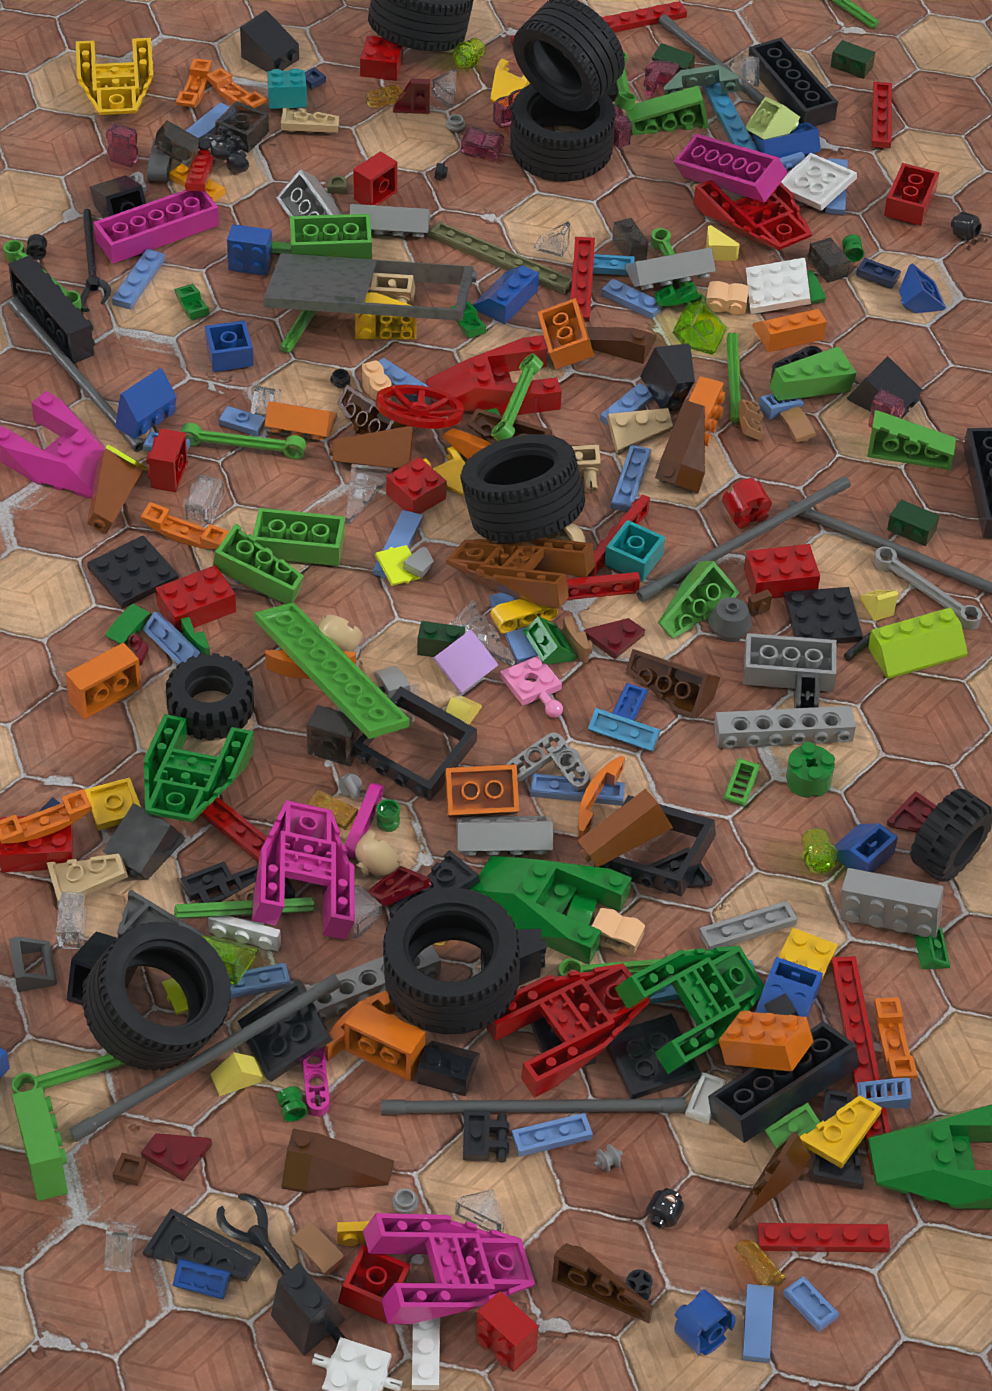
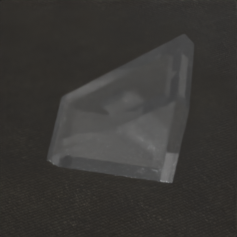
M742 55L729 62L728 66L733 73L738 75L742 84L759 86V57Z
M456 69L433 79L432 95L449 108H453L457 83Z
M567 221L540 235L534 248L537 251L563 257L569 246L570 223Z
M255 385L250 413L266 417L268 401L278 402L281 390Z
M354 885L355 922L352 926V938H358L382 919V904L362 887Z
M494 1189L458 1197L455 1215L487 1231L493 1229L503 1233L504 1218Z
M112 1221L106 1231L104 1270L131 1272L139 1223Z

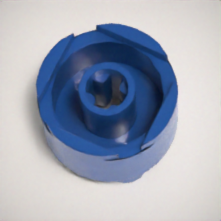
M704 1289L688 1305L684 1304L678 1308L675 1313L677 1321L674 1332L697 1355L700 1356V1352L708 1355L727 1339L724 1333L728 1328L732 1331L736 1317L713 1294Z

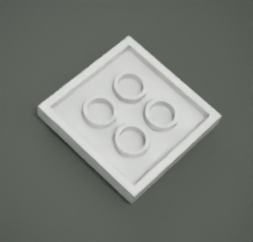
M810 153L788 172L781 182L793 193L794 199L822 211L857 179V172Z
M805 258L746 268L751 314L811 304Z

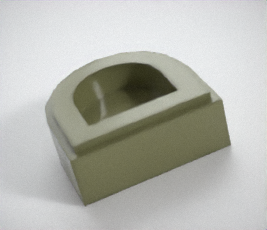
M339 175L331 177L328 180V193L347 194V179Z

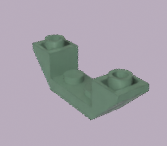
M720 65L680 70L664 86V94L678 92L684 88L717 83L721 85L722 94L740 91L739 77Z

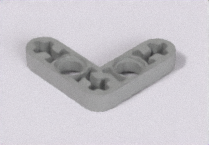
M558 733L546 735L506 764H517V769L520 770V773L517 774L518 782L523 781L552 760L574 789L584 790L591 782L588 770L564 738ZM554 740V742L558 743V747L554 748L550 742ZM543 746H544L545 750H547V752H548L547 755H545V753H544V751H543V749H542ZM532 753H540L541 759L538 762L533 763L529 761ZM566 756H570L573 758V763L570 766H562L561 760ZM523 760L526 761L529 768H526V766L522 762ZM575 769L577 770L578 774L581 777H583V782H580L576 779L575 774L573 773Z

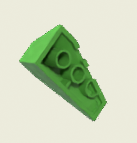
M700 561L687 575L658 621V624L671 639H674L694 627L695 624L708 619L710 613L720 600L729 597L735 598L740 592L714 561Z

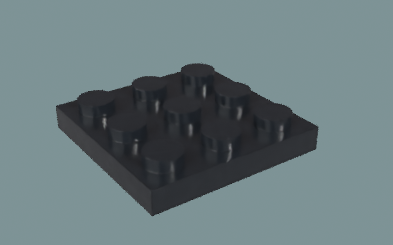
M144 535L87 562L89 571L122 609L155 593L156 587L179 579L177 572Z
M849 587L784 592V601L794 637L836 640V644L859 642L863 638Z
M299 979L239 1019L238 1023L241 1029L306 992L307 990L303 982ZM312 1002L247 1041L266 1078L272 1082L333 1041Z
M672 1013L626 1027L606 1046L630 1099H637L700 1079L701 1071L695 1059L668 1074L655 1054L660 1048L682 1035Z

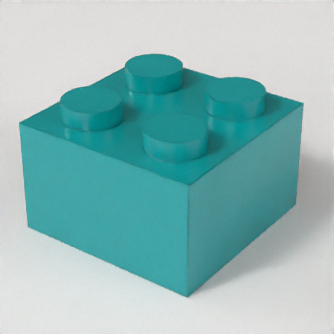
M295 68L290 71H282L280 69L267 71L269 109L307 107L305 70Z
M627 520L606 547L605 565L622 573L639 572L640 581L643 582L664 555L665 536Z

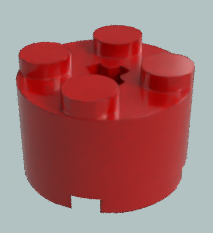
M754 478L741 480L732 486L734 489L730 493L728 491L724 493L722 503L739 529L745 528L750 522L756 520L762 522L768 518V511L772 506V501L759 480L755 481Z

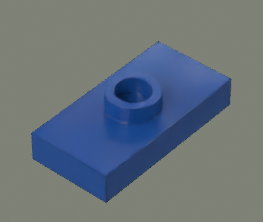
M626 683L612 713L635 721L646 699L648 689Z
M179 1259L172 1286L224 1299L231 1272Z

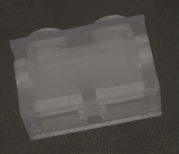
M203 475L198 476L196 482H193L191 485L189 497L184 499L183 510L186 511L187 520L191 517L194 520L207 522V524L212 523L225 495L224 480Z
M61 892L56 926L58 949H80L83 946L88 910L84 905V892Z

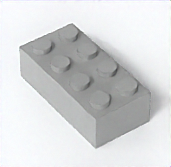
M746 634L743 685L794 689L797 672L820 673L819 691L833 692L836 679V640Z
M848 868L841 891V920L871 925L877 928L892 929L897 932L917 934L922 937L931 936L936 938L942 917L944 886Z

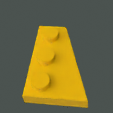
M859 1095L836 1111L834 1116L825 1122H820L814 1130L808 1134L804 1133L800 1138L807 1149L842 1168L881 1114L882 1107Z

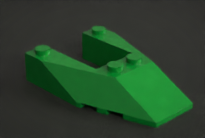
M164 714L144 757L145 813L193 822L247 768L254 752V731L231 727L219 757L182 750L187 740L186 718Z
M491 856L479 874L480 882L472 886L470 890L486 895L500 904L507 911V914L512 917V921H514L517 929H541V939H546V947L590 964L600 947L601 930L564 914L569 908L575 893L598 899L599 904L620 912L630 895L632 878L608 868L538 859Z
M740 946L715 947L710 950H704V948L695 949L694 951L678 950L633 974L615 987V990L627 1009H630L670 986L674 987L696 1022L697 1027L675 1038L655 1052L664 1069L669 1074L718 1045L720 1037L739 1012L748 1011L762 994L765 985Z
M992 1104L939 1116L868 1138L871 1163L877 1186L908 1194V1192L923 1196L924 1200L934 1202V1200L948 1203L952 1208L992 1209V1170H975L970 1142H992Z

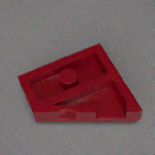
M411 78L394 104L393 113L429 114L430 79Z
M399 866L365 893L369 901L384 907L426 889L432 883L429 877Z
M156 1133L141 1151V1157L184 1181L212 1146V1139Z

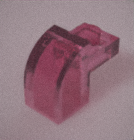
M665 60L654 61L648 64L644 80V87H646L645 95L653 97L658 86L664 87L679 72L680 64Z

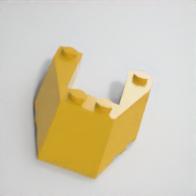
M151 38L132 39L134 62L96 64L94 41H76L77 80L98 115L138 112L154 76Z

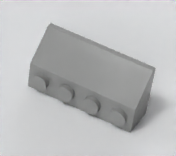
M302 169L297 172L276 197L289 217L343 215L317 178Z
M350 204V214H370L371 231L375 235H385V232H393V236H404V233H412V237H424V234H429L431 217L429 209Z
M712 247L625 265V269L634 287L641 286L642 290L654 288V283L660 282V286L672 284L674 279H679L680 283L690 281L691 276L698 275V279L710 277V272L716 271Z
M550 816L456 817L457 849L462 851L463 855H476L477 851H486L488 855H498L500 851H510V854H524V850H533L534 854H547L548 850H553V821Z

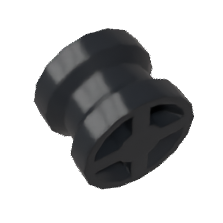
M33 234L28 237L27 255H30L35 260L43 259L46 255L47 239L40 234Z
M633 1270L628 1274L626 1284L646 1301L649 1299L653 1282L651 1275L644 1270Z

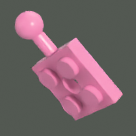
M539 656L500 671V678L522 706L541 699L545 704V712L549 717L557 718L562 714V704L557 700H552L549 696L562 690V683L548 665L541 661ZM527 679H535L536 681H535V682H531V681H528Z

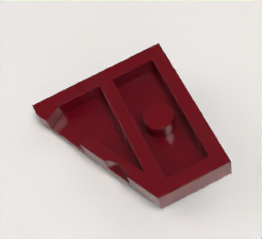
M629 618L584 630L587 640H591L594 645L614 659L645 636V629Z
M915 791L887 820V826L919 833L920 827L925 823L936 805Z

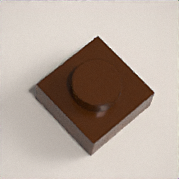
M769 590L748 597L747 607L751 617L770 610L772 595Z
M122 1153L114 1169L113 1179L138 1186L147 1166L146 1159Z

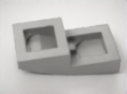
M397 666L374 671L380 687H384L388 697H392L400 686L410 691L408 680Z

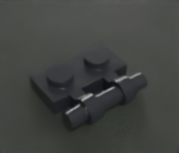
M225 862L180 878L181 885L189 900L193 901L199 898L201 900L199 903L221 902L240 891L238 887L229 890L228 887L234 885V878ZM220 891L221 894L209 897V894Z
M464 1111L463 1160L488 1161L489 1152L496 1153L497 1162H506L507 1154L509 1153L507 1134L510 1132V1124L507 1122V1115L505 1113L498 1114L497 1120H490V1111ZM489 1132H495L497 1140H489Z

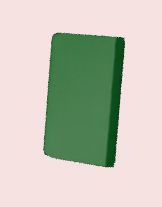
M941 927L938 928L936 938L931 936L922 937L914 934L921 969L950 968Z

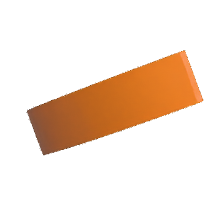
M193 59L189 69V78L184 90L180 91L177 97L176 105L197 107L208 84L206 74L211 72V60Z
M221 67L206 74V79L224 99L238 108L252 110L267 102V98L257 91L249 93L234 83L232 75Z
M149 502L141 515V520L152 529L172 540L193 547L218 549L229 533L228 530L212 524L204 528L169 515L170 509Z
M265 650L267 669L293 678L311 679L283 650ZM343 651L356 665V652Z
M620 756L605 765L588 785L579 808L578 840L588 833L593 824L594 813L590 809L605 783L613 787L615 786L624 770L625 757Z
M82 789L61 797L63 803L24 818L18 819L15 814L0 820V842L18 843L37 839L57 832L76 822L92 810L85 790Z
M387 991L377 993L361 1001L366 1004H372L378 1010L389 1015L396 1011V1007L392 1005ZM356 1005L341 1016L331 1029L330 1035L333 1041L325 1045V1058L328 1061L345 1049L344 1023Z
M899 997L874 999L880 1046L891 1079H916L918 1074L913 1055L910 1056L902 1024L903 1012Z

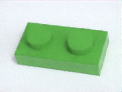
M806 1103L765 1129V1132L777 1149L793 1131L800 1137L804 1133L808 1134L814 1130L820 1121L810 1105Z

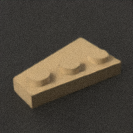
M283 108L281 130L288 132L338 133L339 116L321 112L310 114L303 108H299L298 111Z
M668 408L608 414L607 417L616 454L631 445L636 446L641 441L648 438L652 439L671 431L673 427Z
M120 854L95 856L89 860L82 861L71 859L67 860L66 863L58 864L56 862H47L56 896L61 906L128 878Z

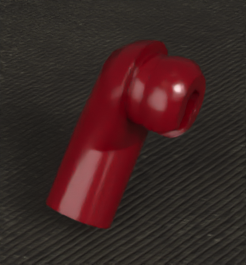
M132 634L128 642L139 659V666H141L149 651V646L138 634Z

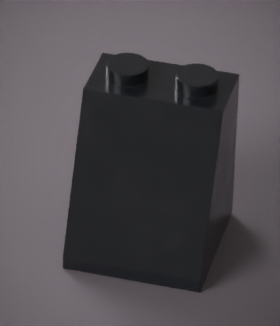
M263 11L240 27L241 58L266 72L274 69L283 71L299 60V43L268 11Z
M126 175L90 186L94 206L103 219L146 204L142 185Z
M689 343L655 347L640 375L660 409L668 408L669 411L680 410L695 382L691 346Z
M887 356L847 399L874 414L875 410L902 419L909 412L907 407L910 406L912 408L920 400L917 396L923 390Z
M133 803L102 852L106 855L120 854L124 866L128 868L126 870L128 874L136 879L142 876L148 880L186 838L171 824L155 815L146 814L145 809Z
M517 929L520 947L519 986L539 978L541 968L545 967L546 939H541V929ZM482 950L480 954L481 971L490 962L489 957Z
M96 931L71 958L66 1000L80 1005L84 1004L82 997L84 996L83 989L85 988L84 984L87 976L97 960L117 939L116 937ZM138 967L126 970L125 989Z
M299 1262L278 1280L271 1316L305 1356L342 1324L345 1318Z

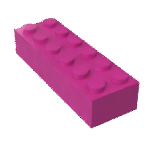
M697 133L673 161L681 175L685 178L701 183L712 180L720 189L765 202L788 174L779 157Z
M183 190L93 222L95 241L113 264L144 253L146 249H156L219 226V209L206 191Z

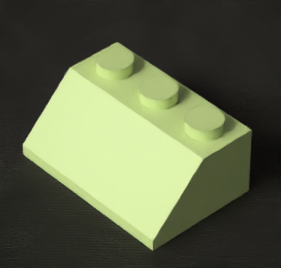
M765 96L745 127L747 131L756 136L768 139L790 134L798 126L800 116L784 105Z

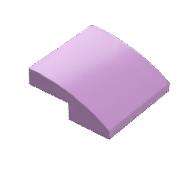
M472 629L433 658L460 694L498 666V663Z

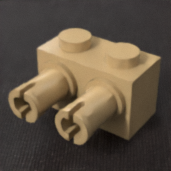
M373 274L371 292H376L413 306L416 289L413 275Z
M599 445L572 446L576 455L580 476L584 477V491L590 493L591 486L592 493L597 492V476H600L601 465Z

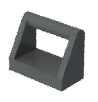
M25 937L9 938L18 992L50 987L57 984L49 941ZM41 951L45 975L25 973L22 955Z

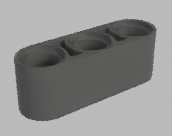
M153 140L147 170L148 181L168 182L174 155V140Z

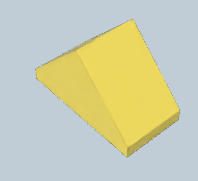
M712 225L708 226L706 246L707 248L712 247L714 260L736 261L740 244Z
M879 589L859 595L860 600L874 621L894 615L898 597L897 590Z
M463 696L451 697L446 712L470 725L482 708V705Z
M235 1052L210 1074L219 1097L267 1080L256 1057Z

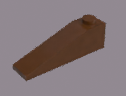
M586 327L593 350L644 364L657 338V335L636 328Z
M346 385L337 402L347 419H350L353 423L356 433L360 435L407 426L382 415L377 410L374 399L350 385Z
M684 400L661 457L655 478L660 482L699 493L705 476V406Z
M476 409L468 422V427L493 444L498 441L491 436V432L501 422L503 416ZM515 420L513 423L515 432L512 437L530 434L553 436L552 431L547 428Z
M632 649L626 668L627 672L644 686L651 689L657 697L663 699L675 712L695 719L699 717L714 699L720 677L635 649Z
M293 1129L286 1153L282 1189L315 1193L318 1189L331 1188V1191L340 1190V1187L356 1186L357 1188L389 1185L394 1160L319 1133Z
M793 1131L777 1147L729 1225V1229L733 1231L789 1187L796 1179L802 1180L810 1168L807 1166V1163L811 1156L796 1132Z
M567 1243L556 1251L552 1282L644 1322H650L653 1306L591 1253L586 1252L580 1246H572Z

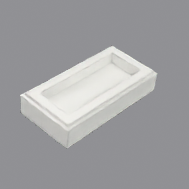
M702 1072L686 1109L685 1116L709 1125L712 1115L708 1096L723 1087L726 1080Z

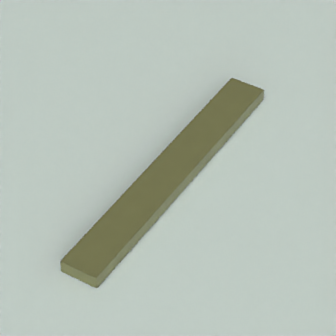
M439 221L429 232V238L509 271L521 265L539 273L538 284L563 295H566L572 288V277Z

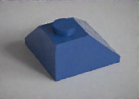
M913 263L910 264L899 289L902 305L906 309L910 308L915 313L945 310L946 306L936 282Z

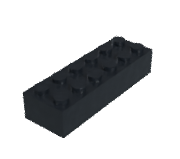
M782 37L749 47L747 65L780 104L800 116L799 124L808 122L813 126H817L836 119L838 101Z
M30 255L9 263L12 295L21 301L31 316L73 364L94 356L93 346H95V342L92 337L93 325L91 321L85 319L81 310L72 304L70 297L65 296L60 286L52 281L49 273H45L42 270L38 261L35 262Z
M967 428L963 447L983 538H992V428Z
M823 1021L810 1029L813 1043L793 1071L752 1067L710 1094L708 1100L711 1118L745 1143L859 1067L857 1045Z

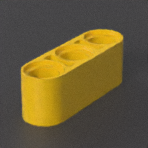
M516 599L495 606L491 610L490 615L498 630L505 634L528 627L538 616L551 621L557 616L558 610L557 608L552 609L548 606H540L522 599Z

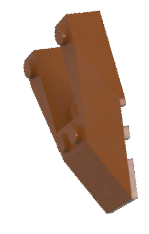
M540 538L519 543L492 542L488 539L464 540L446 559V564L490 589L540 606H548L552 609L560 608L569 598L566 574L575 575L576 577H587L595 567L593 543Z

